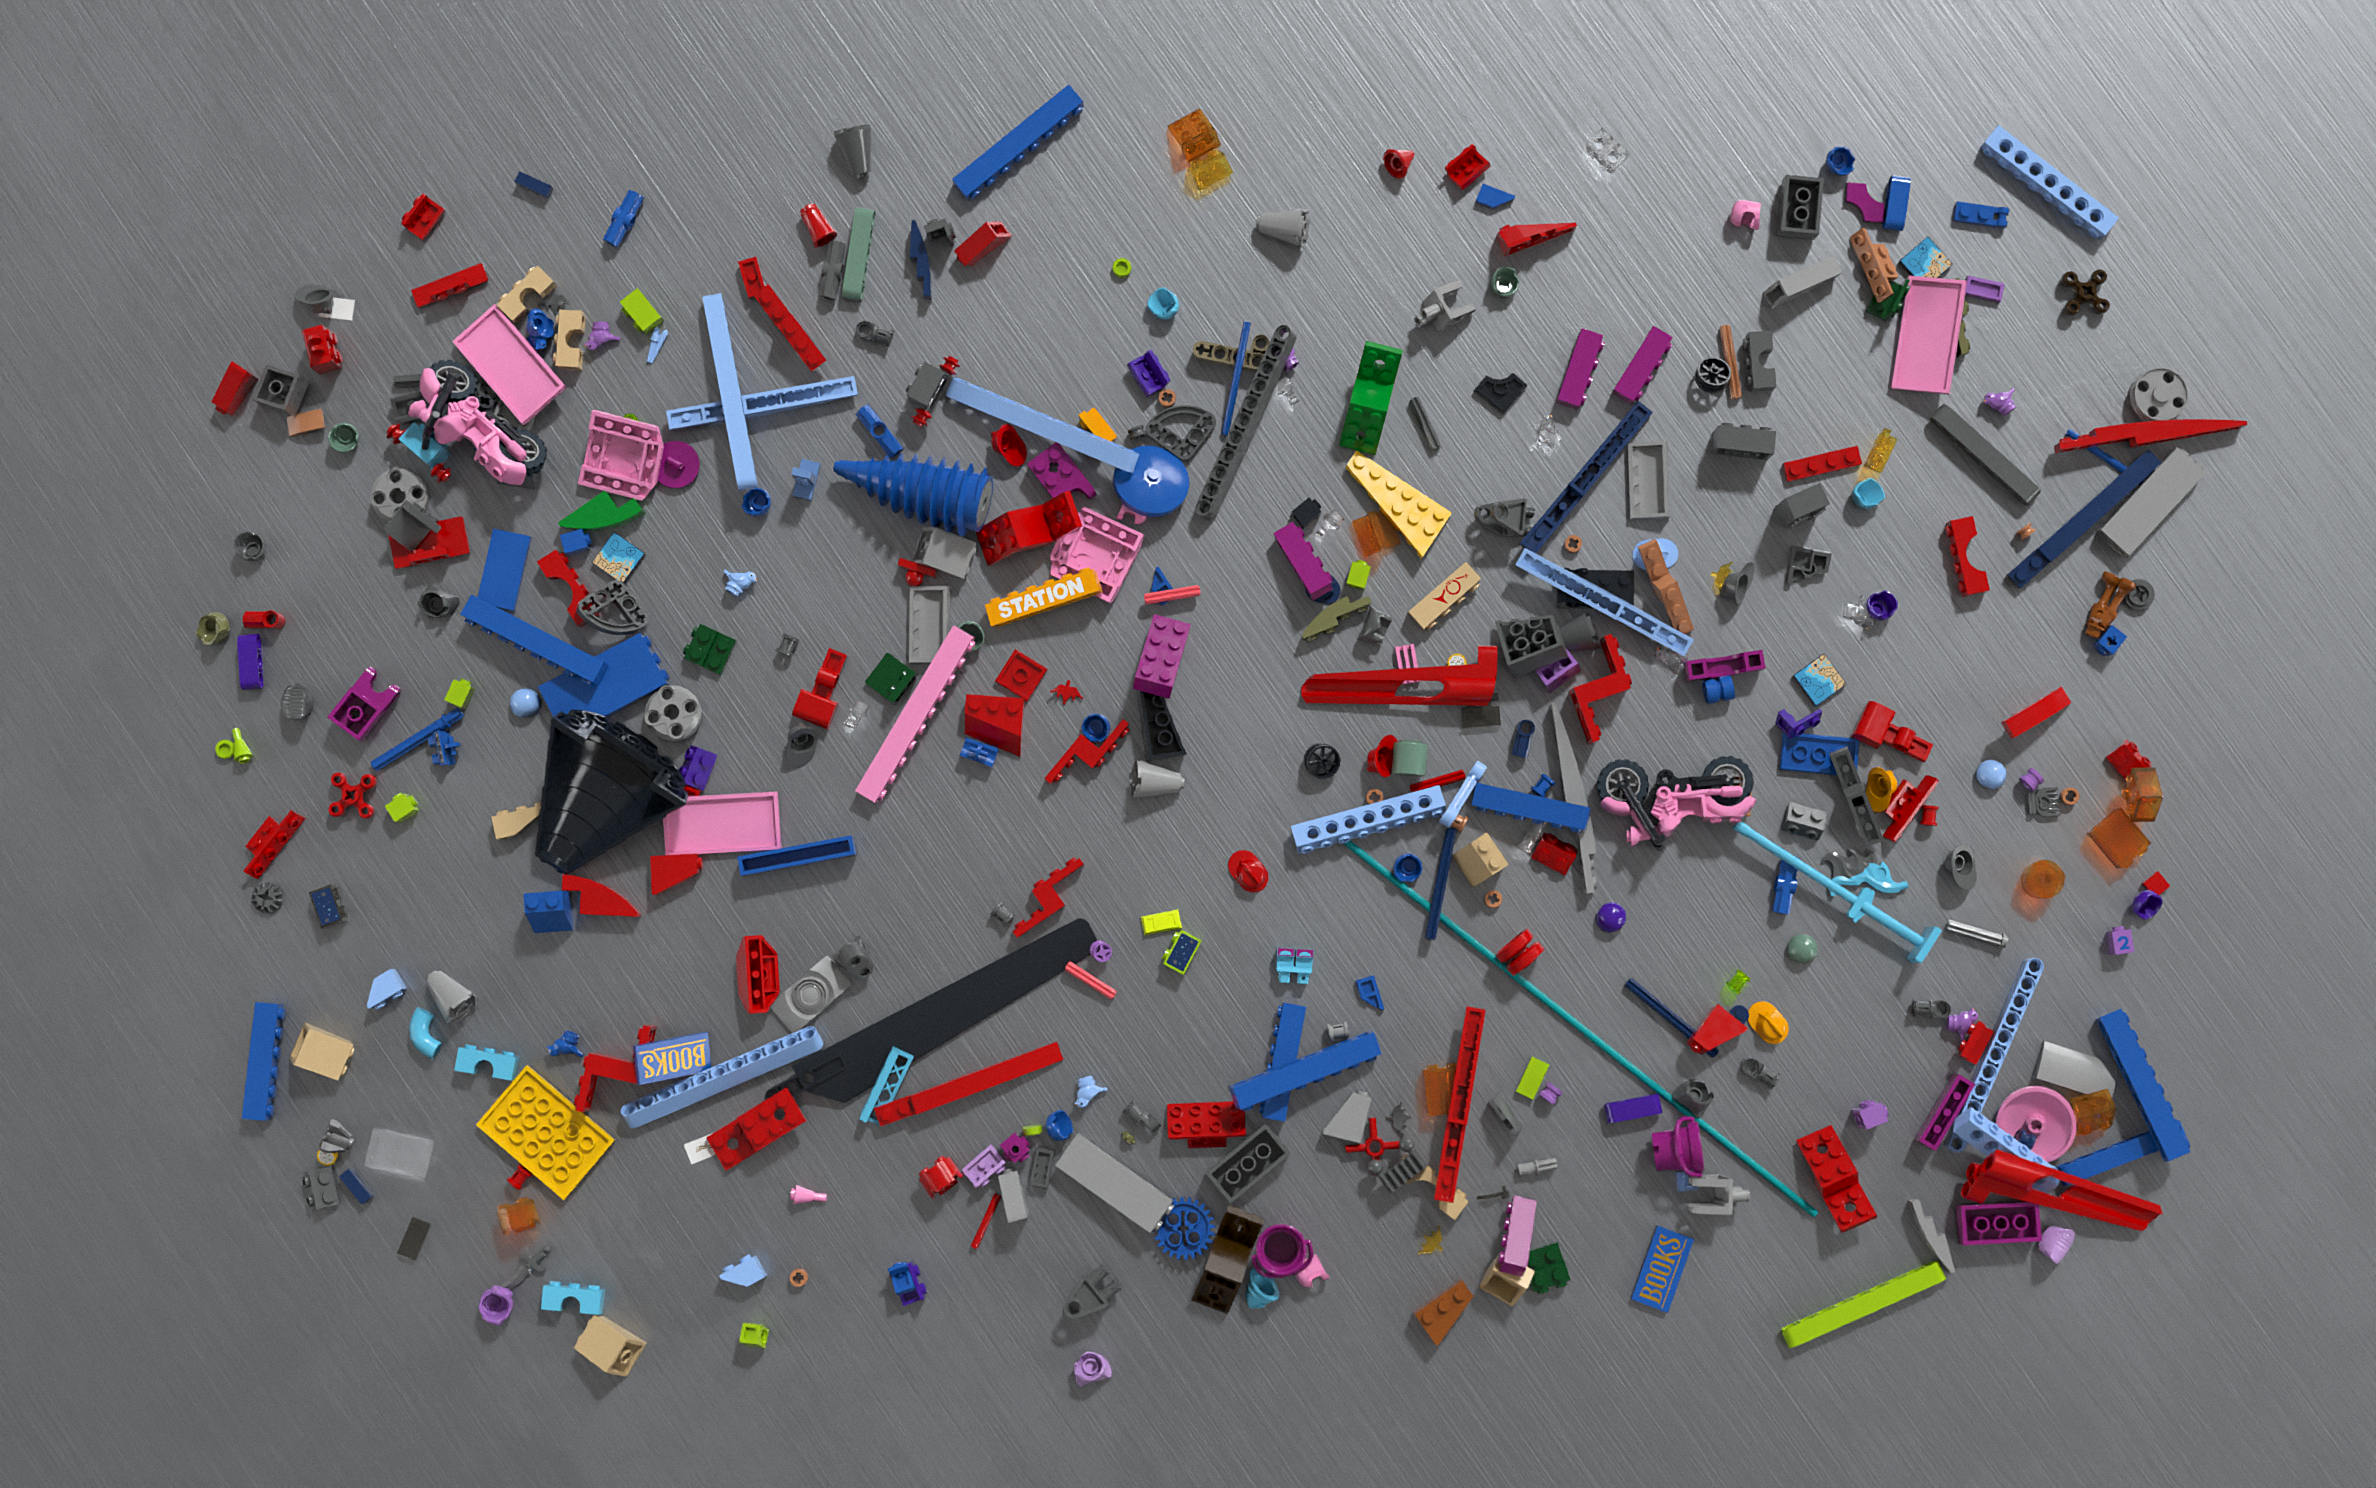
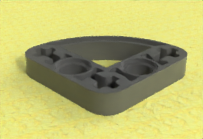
M1174 406L1155 415L1148 422L1146 433L1152 440L1176 455L1181 461H1188L1212 432L1216 425V419L1210 412L1196 406ZM1176 415L1200 417L1184 439L1169 430L1161 422ZM1204 418H1211L1212 425H1207L1204 428V431H1207L1206 434L1201 429L1196 428L1198 425L1202 428ZM1157 425L1160 433H1163V430L1166 431L1162 435L1161 440L1158 439L1160 435L1156 432L1151 434V426L1155 427ZM1192 433H1200L1202 436L1199 442L1192 441ZM1167 436L1174 437L1175 443L1172 446H1167L1164 443V439ZM1187 440L1191 445L1196 446L1194 449L1192 446L1189 448L1188 456H1181L1180 449L1185 450L1188 443H1185Z
M619 580L611 581L583 598L576 607V611L582 620L594 629L607 634H632L643 629L648 623L646 612L625 584ZM613 588L620 589L619 592L615 591L610 596L609 593L612 591ZM603 595L606 598V602L599 603L596 596ZM623 601L631 602L632 608L626 609L623 606ZM592 602L593 605L589 608V610L582 609L583 605L587 607ZM614 603L629 624L608 623L599 619L594 614ZM636 618H638V619H639V618H642V619H643L642 622H640V621H639V622H636V621H635Z

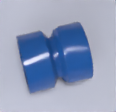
M1730 675L1718 677L1717 681L1712 678L1702 681L1703 694L1707 704L1719 702L1720 698L1723 701L1735 699L1734 685Z

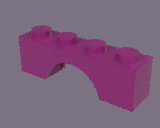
M1763 650L1743 652L1718 658L1690 660L1683 663L1686 682L1751 673L1766 669Z

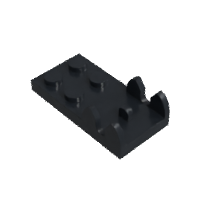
M1564 568L1634 606V571L1588 570L1587 568L1571 570L1570 568ZM1557 588V608L1595 609Z

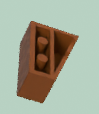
M1460 1278L1413 1311V1313L1436 1346H1438L1474 1296Z

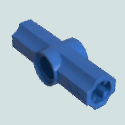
M633 190L628 191L621 206L617 207L612 215V223L603 238L605 242L614 247H619L627 230L629 231L635 223L636 213L644 200L643 196Z
M869 404L860 408L855 415L871 433L873 438L891 459L899 455L904 448ZM879 427L885 430L881 436L875 435V430Z
M1782 859L1779 875L1776 876L1774 884L1775 897L1772 912L1789 915L1792 897L1797 888V869Z

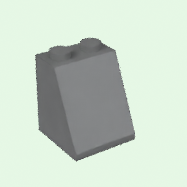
M923 527L912 562L933 568L936 572L964 579L970 570V560L976 553V542L937 527Z

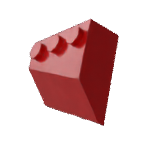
M966 694L965 735L1021 757L1024 698Z

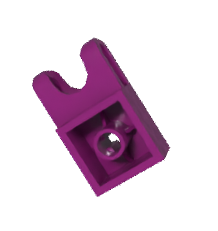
M1057 442L1027 463L1029 470L1051 498L1065 491H1070L1071 493L1080 491L1089 499L1096 496L1095 489ZM1058 466V471L1056 473L1054 471L1050 472V467Z
M368 667L327 717L361 743L401 693V688L397 685H391L381 693L375 692L372 684L377 677V671L373 667ZM360 710V717L354 719L353 713Z

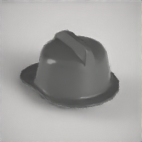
M307 285L295 292V299L305 303L312 313H332L334 290L319 285Z
M1748 562L1741 572L1729 574L1723 583L1721 594L1735 599L1736 604L1740 605L1753 580L1754 564Z
M799 722L798 726L793 727L787 736L788 742L785 758L793 766H802L808 763L813 758L818 741L817 732Z
M1959 844L1953 851H1949L1947 854L1945 866L1947 871L1953 875L1958 887L1963 890H1969L1975 886L1977 880L1974 852L1969 845Z

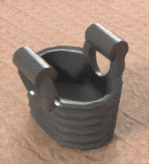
M857 936L854 939L855 942L845 944L838 953L832 955V959L855 979H865L872 973L873 964L869 957L868 945L860 936Z

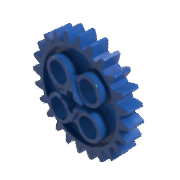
M1180 1197V1202L1173 1198L1174 1202L1172 1205L1174 1208L1168 1216L1165 1214L1161 1219L1163 1224L1157 1231L1158 1236L1154 1240L1161 1241L1158 1247L1165 1246L1163 1253L1170 1251L1169 1257L1177 1254V1260H1180L1182 1255H1184V1259L1188 1260L1189 1255H1191L1195 1259L1196 1252L1203 1255L1201 1249H1209L1206 1245L1207 1242L1213 1243L1209 1237L1216 1235L1214 1232H1211V1229L1215 1228L1216 1225H1212L1210 1222L1215 1218L1208 1217L1211 1210L1204 1211L1205 1204H1202L1200 1207L1198 1206V1199L1192 1203L1191 1197L1187 1199V1202H1185L1184 1197ZM1182 1211L1185 1212V1226H1189V1230L1185 1232L1187 1246H1184V1232L1180 1231V1227L1183 1226ZM1192 1212L1198 1215V1220L1194 1224L1190 1223L1188 1219ZM1172 1214H1176L1179 1218L1176 1225H1172L1169 1221ZM1193 1232L1199 1234V1241L1197 1243H1193L1190 1240V1235ZM1175 1233L1180 1236V1242L1176 1245L1171 1242V1236Z

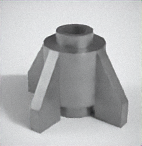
M331 1119L328 1129L319 1144V1151L336 1153L344 1152L345 1149L349 1150L353 1143V1139H351L352 1134L348 1133L340 1122Z

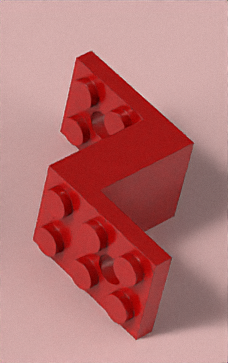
M1065 491L1042 505L1007 511L983 525L982 529L976 532L986 563L990 566L1015 552L1051 545L1083 526L1071 492Z
M1612 634L1606 635L1599 640L1611 675L1573 687L1569 691L1588 745L1599 741V736H1601L1599 726L1595 725L1593 721L1595 717L1594 711L1588 705L1631 689V677L1625 673V660L1622 655L1619 656L1617 650L1619 644L1616 637L1613 638Z
M643 1025V1028L639 1029L637 1039L640 1040L639 1045L654 1042L657 1026ZM597 1052L589 1053L588 1056H585L583 1061L584 1075L580 1076L578 1086L581 1088L574 1100L575 1111L587 1112L591 1110L598 1075L637 1084L635 1061Z

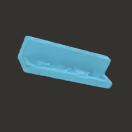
M892 1046L863 1107L859 1120L864 1122L868 1120L880 1126L878 1119L870 1116L874 1107L893 1101L911 1064L913 1055ZM898 1055L908 1058L905 1065L897 1068L895 1061ZM896 1072L899 1078L898 1081L889 1085L887 1081L889 1074ZM888 1089L890 1093L889 1100L881 1102L879 1098L881 1091Z

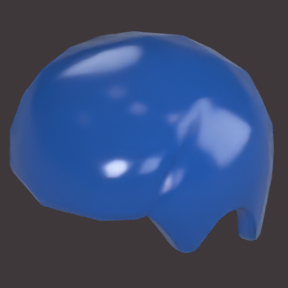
M1844 146L1834 147L1827 154L1826 165L1831 173L1835 175H1848L1854 170L1855 157L1850 149Z
M753 488L743 495L741 508L746 514L758 517L765 515L769 511L771 497L764 489Z
M1095 713L1088 715L1083 720L1081 726L1083 735L1090 742H1102L1109 736L1111 730L1109 720L1104 715Z
M1402 854L1396 858L1393 864L1394 875L1401 882H1413L1422 873V861L1414 854Z
M1057 1110L1046 1119V1131L1053 1140L1063 1141L1073 1133V1125L1066 1112Z

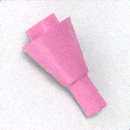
M796 1185L795 1189L791 1188L790 1200H793V1204L813 1201L826 1202L827 1194L814 1193L811 1190Z

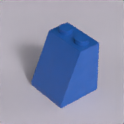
M550 891L523 894L524 913L534 933L574 930L571 892Z

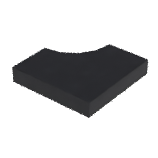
M1514 373L1503 379H1492L1486 375L1474 389V392L1501 414H1504L1527 387V384Z

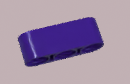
M238 635L240 687L242 690L262 689L264 679L260 635Z
M1659 1094L1604 1104L1607 1123L1663 1113Z

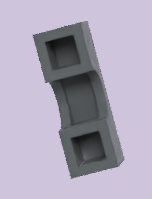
M1772 330L1749 332L1746 338L1743 339L1744 349H1747L1745 367L1749 369V375L1746 378L1747 387H1750V392L1772 391L1777 387L1775 368H1765L1759 362L1761 354L1770 353L1773 350Z

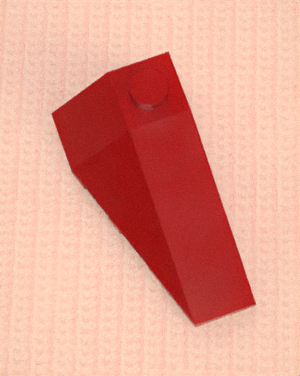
M1576 222L1514 225L1512 227L1506 225L1499 229L1500 231H1498L1496 237L1503 255L1506 257L1575 231L1577 225Z

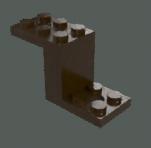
M1228 1205L1191 1301L1226 1314L1229 1313L1241 1286L1254 1244L1264 1224V1218Z

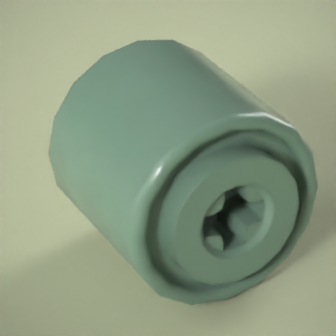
M1414 740L1395 742L1393 744L1392 774L1426 776L1428 745Z

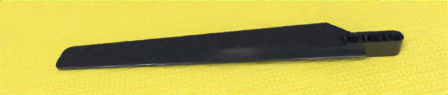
M1082 918L1076 919L793 1065L792 1068L795 1075L770 1087L765 1093V1100L769 1098L771 1091L778 1093L786 1088L788 1082H793L796 1084L797 1089L794 1092H790L792 1096L807 1091L845 1103L874 1086L892 1046L913 1055L912 1063L1065 971L1068 962L1076 964L1091 955V944L1098 940L1087 920ZM898 1055L895 1061L897 1068L905 1065L908 1058ZM811 1073L814 1076V1081L812 1083L805 1082L804 1074Z

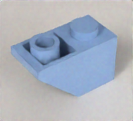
M389 969L374 978L367 1002L368 1009L375 1008L378 1010L387 1005V1000L391 998L395 1000L403 995L402 992L407 988L396 969Z
M750 1254L739 1260L741 1264L735 1267L731 1264L722 1269L724 1273L719 1275L722 1280L746 1287L767 1276L757 1256L751 1257Z

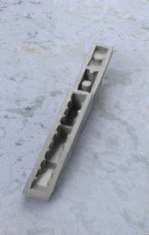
M1551 704L1550 712L1563 802L1588 807L1580 772L1565 726L1556 704ZM1589 817L1587 831L1576 832L1584 894L1595 893L1594 889H1597L1596 878H1592L1591 871L1594 870L1593 858L1589 857V855L1597 853L1591 818Z

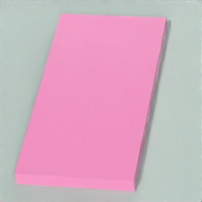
M1909 276L1908 279L1910 281L1908 285L1911 287L1905 296L1891 388L1895 390L1950 395L1967 281Z
M496 304L452 341L523 425L529 422L567 388Z
M778 791L688 796L684 807L682 806L663 818L666 855L760 851L782 848Z

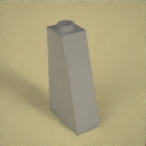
M1832 256L1779 279L1765 290L1763 294L1770 308L1773 309L1835 279L1843 272L1835 256Z

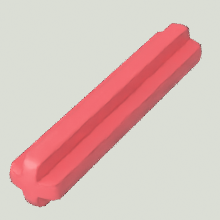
M1195 585L1144 594L1145 604L1199 596L1200 587Z
M1068 962L1065 971L1107 998H1114L1116 990L1074 963Z

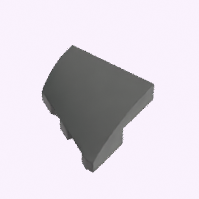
M1791 545L1786 583L1792 584L1801 579H1808L1817 574L1827 573L1832 553L1825 550Z
M1500 1092L1489 1100V1103L1513 1135L1518 1133L1524 1126V1122L1504 1095Z

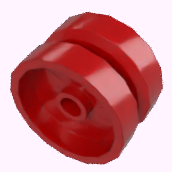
M1528 928L1519 933L1495 955L1501 963L1507 962L1513 957V960L1506 968L1512 976L1527 968L1545 950L1539 941L1532 943L1528 947L1526 946L1534 936Z

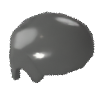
M244 531L234 539V549L240 558L247 561H255L263 556L265 542L259 534Z

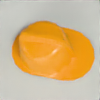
M1875 767L1868 773L1866 795L1874 812L1885 811L1889 806L1891 795L1897 789V780L1893 775V771H1885L1880 767Z
M1764 1001L1757 1002L1750 1007L1748 1022L1755 1032L1766 1043L1778 1044L1784 1041L1788 1035L1789 1028L1782 1014L1772 1004Z

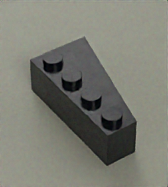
M1136 690L1146 761L1187 755L1164 697Z

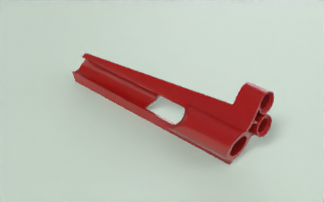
M1478 646L1477 664L1313 674L1303 683L1301 697L1306 703L1488 706L1493 696L1497 678V646ZM1404 681H1440L1444 686L1443 691L1433 697L1394 696L1398 687Z
M1998 1149L1994 1153L1989 1154L1982 1164L1974 1162L1969 1164L1966 1172L1968 1181L1964 1183L1961 1190L1963 1198L1980 1204L1992 1192L2139 1231L2145 1230L2151 1221L2160 1214L2163 1215L2161 1206ZM2046 1177H2053L2074 1184L2059 1195V1197L2032 1188L2036 1181Z

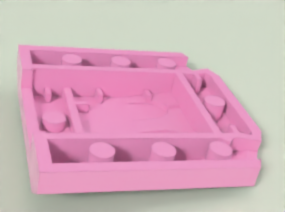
M592 410L588 428L590 433L578 484L643 501L657 484L664 450L659 426Z
M1083 507L1082 511L1078 513L1083 527L1058 540L1051 552V576L1060 580L1061 576L1072 573V575L1079 573V570L1090 567V569H1094L1097 572L1103 592L1094 596L1111 604L1116 598L1142 546L1144 534Z

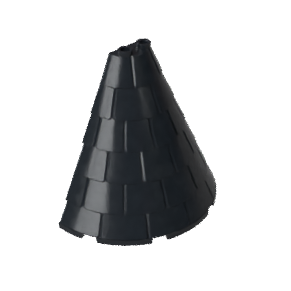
M570 710L568 714H565L563 711L557 713L551 719L550 739L548 740L535 856L541 862L554 867L557 872L568 875L592 859L606 853L607 850L626 841L628 837L665 818L667 814L682 806L684 807L688 799V792L684 791L686 782L682 774L668 756H660L656 752L657 746L618 721L612 724L608 722L605 716L584 710Z

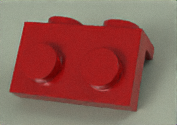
M1471 144L1445 166V171L1448 178L1463 191L1490 168L1491 165L1488 160L1477 152L1476 146Z
M422 194L414 200L412 209L403 215L401 225L424 241L446 210L429 199L425 194Z
M2126 739L2119 747L2109 753L2106 758L2125 780L2133 786L2151 772L2152 764L2146 756L2142 757L2135 743L2129 742Z
M1544 832L1531 858L1565 876L1575 860L1578 850L1572 844L1564 843L1558 840L1555 835Z
M1980 1021L1971 1024L1967 1031L1970 1034L1966 1041L1963 1040L1958 1048L1961 1051L1959 1057L1974 1065L1978 1063L1993 1034V1030L1985 1027V1024Z

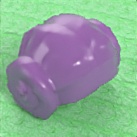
M497 1285L493 1286L492 1289L485 1290L478 1305L479 1312L482 1314L484 1321L493 1325H502L504 1320L510 1316L514 1304L512 1300L513 1293L510 1289Z

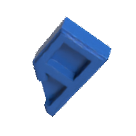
M1374 975L1356 980L1361 1000L1380 1010H1384Z

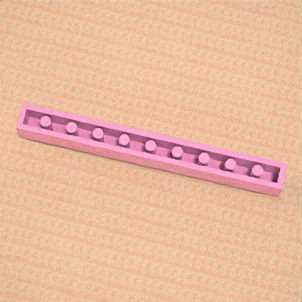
M953 625L857 786L856 792L874 803L884 799L887 794L885 790L887 785L894 782L897 774H895L898 767L902 768L907 760L905 758L908 750L911 752L917 743L914 741L918 734L921 735L926 728L924 723L927 718L931 719L936 711L934 706L937 701H942L946 694L944 691L946 686L951 685L956 677L954 675L956 669H961L966 660L964 659L967 651L970 653L975 646V642H973L975 637Z

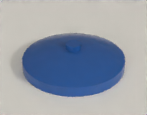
M1140 446L1131 449L1140 454L1133 473L1115 467L1113 474V486L1119 500L1131 511L1148 517H1160L1177 510L1184 502L1189 490L1188 472L1181 460L1170 451L1156 446Z

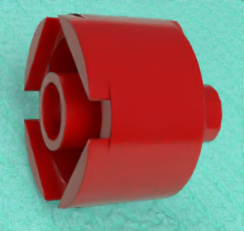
M941 1156L934 1162L936 1165L930 1169L927 1167L919 1173V1182L931 1199L936 1198V1193L942 1195L958 1183L956 1180L958 1177L961 1179L964 1177L950 1157Z

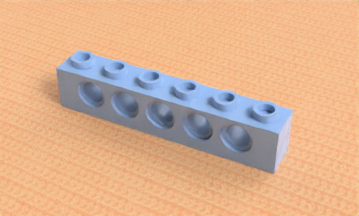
M1972 1107L1955 1118L1953 1132L1986 1156L1998 1149L2057 1170L2056 1167L2050 1165L2041 1156L2036 1155L2027 1146L2021 1144L2012 1135L2007 1134ZM2053 1177L2042 1178L2036 1181L2032 1188L2048 1193L2059 1185V1179Z

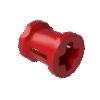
M1923 805L1921 807L1923 814L1920 825L1937 826L1936 813L1939 807Z
M519 1164L515 1173L506 1180L513 1187L521 1190L522 1184L528 1177L532 1176V1173Z

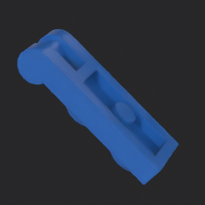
M1957 201L1955 203L1953 221L1995 228H2007L2008 221H2006V216L2009 215V208ZM1994 214L1999 215L1998 220H1993Z

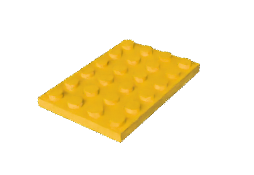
M529 1065L524 1067L476 1124V1126L563 1200L570 1195L615 1141L611 1135L584 1112L575 1111L576 1106Z

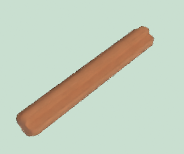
M1722 325L1719 329L1724 359L1731 369V377L1728 381L1731 399H1739L1742 397L1731 327L1730 325Z

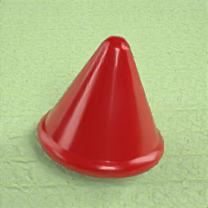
M1388 149L1383 155L1384 166L1390 175L1397 179H1402L1407 175L1415 153L1412 150Z

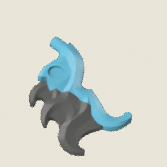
M1849 849L1848 852L1851 854L1849 858L1839 853L1830 852L1822 859L1823 862L1826 860L1831 862L1833 866V878L1831 880L1839 885H1860L1861 882H1866L1877 891L1883 893H1897L1908 888L1907 881L1897 883L1892 880L1889 868L1884 862L1877 865V857L1871 850L1865 849V852L1868 854L1867 857L1861 856L1859 852ZM1829 890L1830 896L1834 897L1836 894Z

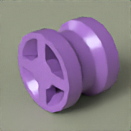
M2030 768L2026 775H2022L2019 778L2020 782L2031 792L2036 790L2038 784L2044 782L2043 777L2033 768Z
M1098 940L1091 944L1090 954L1097 961L1105 962L1110 959L1112 949L1104 941Z
M1547 1081L1545 1089L1538 1094L1552 1105H1555L1557 1097L1561 1096L1563 1092Z

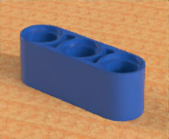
M1890 176L1882 225L1883 229L1903 231L1911 178Z

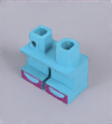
M1277 948L1276 972H1278L1279 982L1290 983V972L1298 973L1297 983L1308 984L1309 974L1312 973L1314 950L1296 949L1294 967L1295 949Z

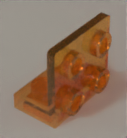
M1200 108L1167 126L1180 145L1188 163L1221 146L1215 128Z
M2108 1089L2070 1099L2069 1103L2077 1118L2076 1136L2081 1134L2083 1136L2088 1135L2098 1129L2106 1130L2113 1125L2117 1108Z

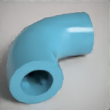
M417 1007L409 1025L410 1039L418 1051L433 1060L442 1047V1043L434 1039L429 1033V1025L434 1015L425 1009Z

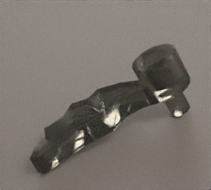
M1502 1186V1192L1477 1196V1200L1498 1196L1505 1199L1510 1198L1509 1191H1506V1186Z

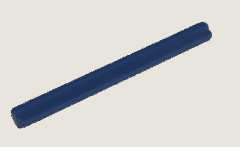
M1447 828L1445 832L1425 939L1433 941L1437 935L1457 832L1454 828Z
M1629 978L1626 981L1625 987L1688 1039L1691 1037L1695 1030L1633 978ZM1714 1048L1706 1053L1714 1058L1718 1054L1719 1049Z

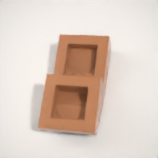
M322 409L296 414V417H286L290 437L309 434L310 431L326 429Z

